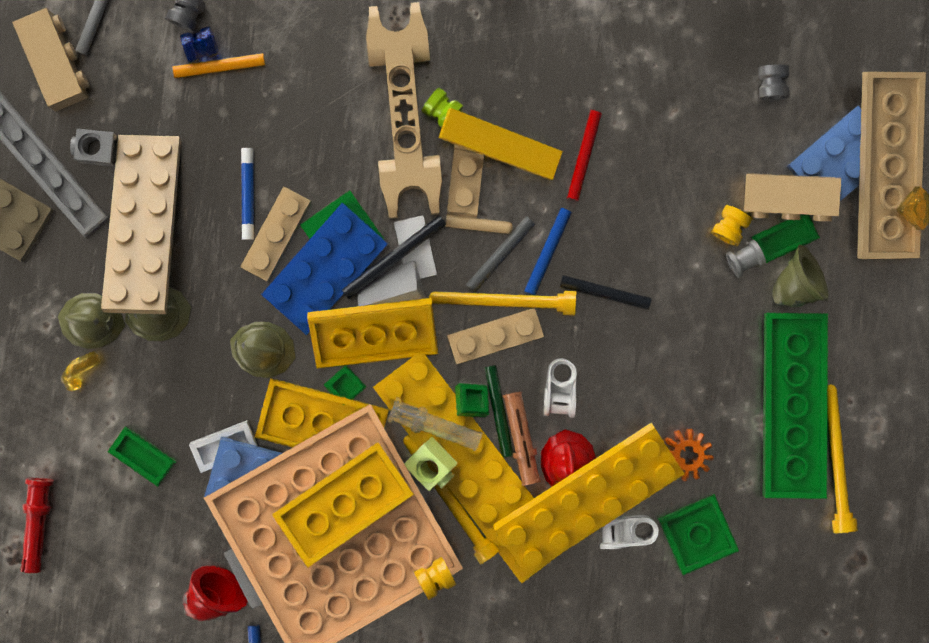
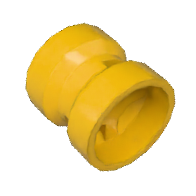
M725 205L721 213L724 220L716 223L711 233L728 244L739 246L743 238L742 229L748 228L753 219L740 209Z
M442 557L433 561L432 566L429 568H420L414 571L428 600L436 597L439 590L443 588L450 589L456 586V582Z

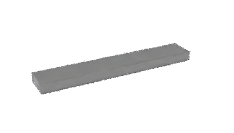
M0 91V140L85 238H88L110 218Z

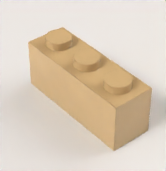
M44 8L13 21L12 23L47 106L56 112L89 98L86 88L89 87L88 80L82 70L78 71L74 60H77L78 57L70 42L66 43L62 33L66 31L61 17L58 14L54 15L49 9Z
M747 173L744 211L750 212L752 218H769V213H782L781 219L800 220V214L813 215L814 221H832V216H839L841 177Z

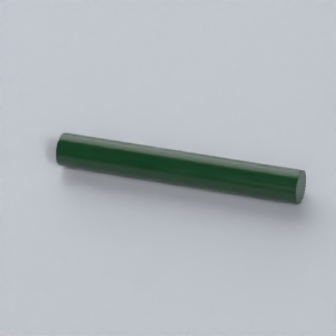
M497 366L484 367L501 455L503 458L513 456V449Z

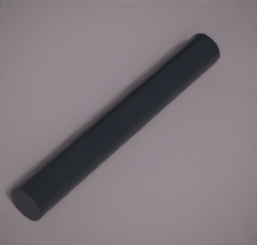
M565 275L562 276L560 287L647 310H649L652 298Z

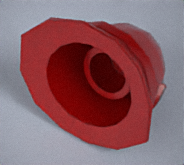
M567 429L551 436L541 451V469L545 480L551 486H554L596 459L593 445L582 434Z
M202 566L194 570L191 575L189 589L183 596L185 614L198 621H210L220 616H226L228 613L238 612L246 607L248 602L235 575L227 569L216 566Z

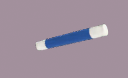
M241 148L242 240H254V149Z

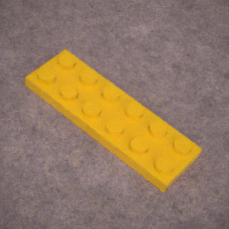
M650 423L495 523L493 527L525 574L529 575L684 475V472L653 424Z

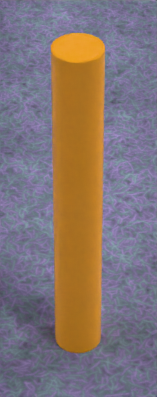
M264 53L177 65L173 66L174 78L264 66L265 57Z

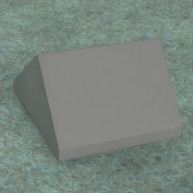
M411 261L391 267L358 292V306L425 299L426 296L416 262Z

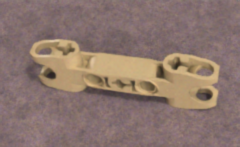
M419 2L411 3L409 24L403 30L397 32L389 31L382 26L377 6L369 7L366 34L369 67L386 65L395 159L378 161L380 187L386 201L389 219L398 218L400 196L410 189L421 190L426 194L431 215L440 214V193L442 188L440 156H423L414 63L430 61L428 33L422 18ZM397 75H407L410 78L408 85L405 87L395 86L393 80ZM405 104L412 111H408L409 125L403 126L402 115L396 111H400L401 105ZM405 134H411L416 138V142L411 148H403L399 145L400 137Z

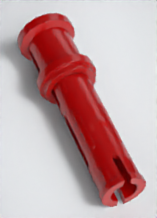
M25 478V484L28 485L27 499L22 509L26 514V526L20 569L24 573L41 572L46 515L51 511V506L48 505L50 486L54 483L52 479Z

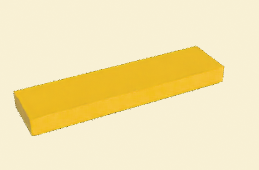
M453 108L448 109L439 135L440 139L548 180H553L563 152Z

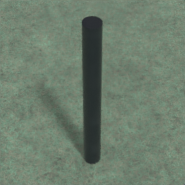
M438 215L344 287L342 292L348 299L353 297L446 225L445 221Z

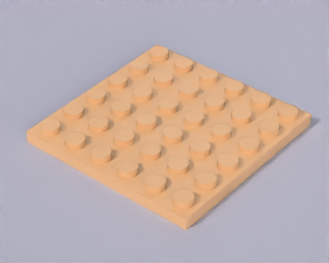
M371 404L204 497L284 643H337L423 593L424 591L414 571L420 568H429L432 566L433 561L440 557L443 558L452 575L463 569ZM378 442L414 495L307 568L272 514Z

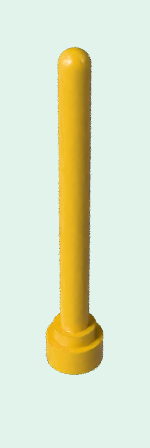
M436 291L429 295L434 304L557 309V312H563V315H575L576 291H564V294L558 293L557 296Z
M830 384L827 388V419L837 513L834 514L835 520H832L833 533L858 531L857 518H853V512L849 510L837 388Z
M409 435L404 437L403 443L410 454L413 455L419 448ZM427 461L428 467L432 471L437 472L431 463ZM436 485L434 487L475 545L472 547L475 551L473 555L480 565L500 552L494 540L490 542L488 537H483L449 487L445 485L440 488Z

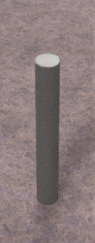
M525 217L469 280L466 286L475 293L534 227L535 223L528 217Z

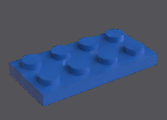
M341 203L261 295L305 335H309L308 312L331 310L344 295L342 289L364 273L389 243L348 206Z

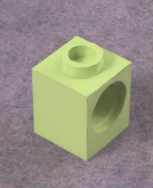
M431 437L404 464L407 470L430 491L436 485L440 488L445 486L455 476L451 470L458 463ZM428 460L437 464L438 472H434L428 467Z

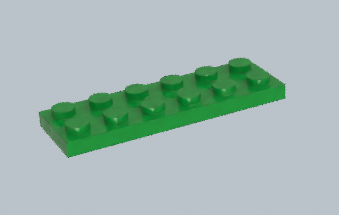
M764 313V498L827 499L828 313Z

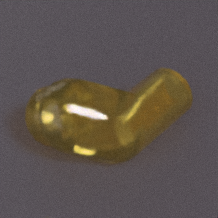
M95 351L76 358L69 363L61 376V383L65 384L66 390L71 392L80 388L82 382L78 376L100 365Z

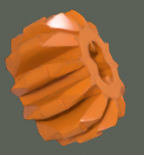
M689 428L685 432V439L680 430L674 431L676 442L668 437L664 440L666 444L671 446L670 452L684 472V475L681 476L682 481L688 480L689 471L694 479H699L698 468L705 472L710 470L707 465L703 464L704 459L714 460L713 455L704 453V451L712 448V444L707 442L700 445L705 435L699 433L693 439V429ZM689 446V451L694 452L693 459L688 458L689 462L685 463V459L680 457L681 450L686 451L685 447Z

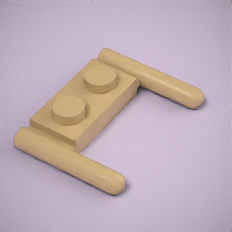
M454 144L445 227L510 234L513 230L511 222L477 218L484 155Z

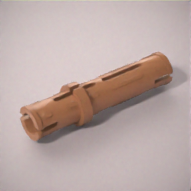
M522 391L503 395L515 448L513 458L517 459L521 484L525 486L539 483L541 479L539 478L535 460L537 450L536 448L533 449Z

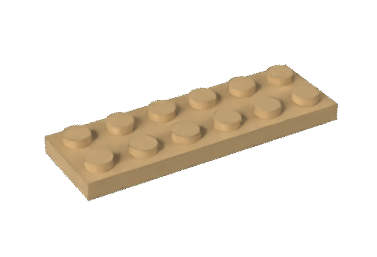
M862 72L858 259L920 258L926 72Z
M118 135L101 303L103 313L167 314L181 139L179 136Z

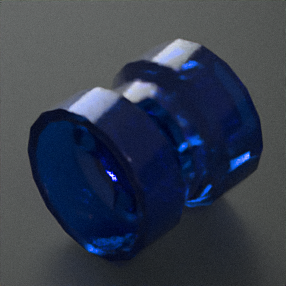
M210 26L201 28L195 34L190 32L180 34L181 43L189 64L199 62L200 58L205 56L209 58L219 56L218 46Z

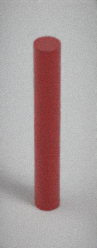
M590 110L567 196V199L579 201L602 116V113L599 111Z

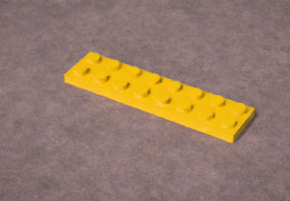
M424 353L414 355L373 387L418 448L433 437L456 460L458 464L451 470L455 476L446 485L490 542L494 540L500 549L499 555L521 584L551 561L526 575L495 532L493 527L495 523L525 505L534 497L526 486H522V481L475 419L468 416H457L456 394ZM428 460L434 467V469L438 472L437 464L431 460Z

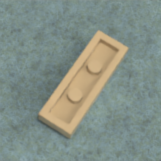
M283 186L240 267L269 282L307 212L311 201Z
M532 308L447 335L457 365L542 338L544 335L536 310Z

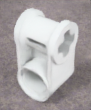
M556 359L548 367L543 416H548L552 413L566 414L569 418L575 417L577 372L574 364L567 359ZM559 364H566L570 368V376L565 381H558L554 377V369ZM553 402H562L567 404H553Z
M621 515L602 527L603 542L600 543V549H621L650 545L658 537V527L653 519L646 515ZM642 522H647L652 526V532L646 538H640L635 534V528ZM611 526L614 527V538H613V539H612Z

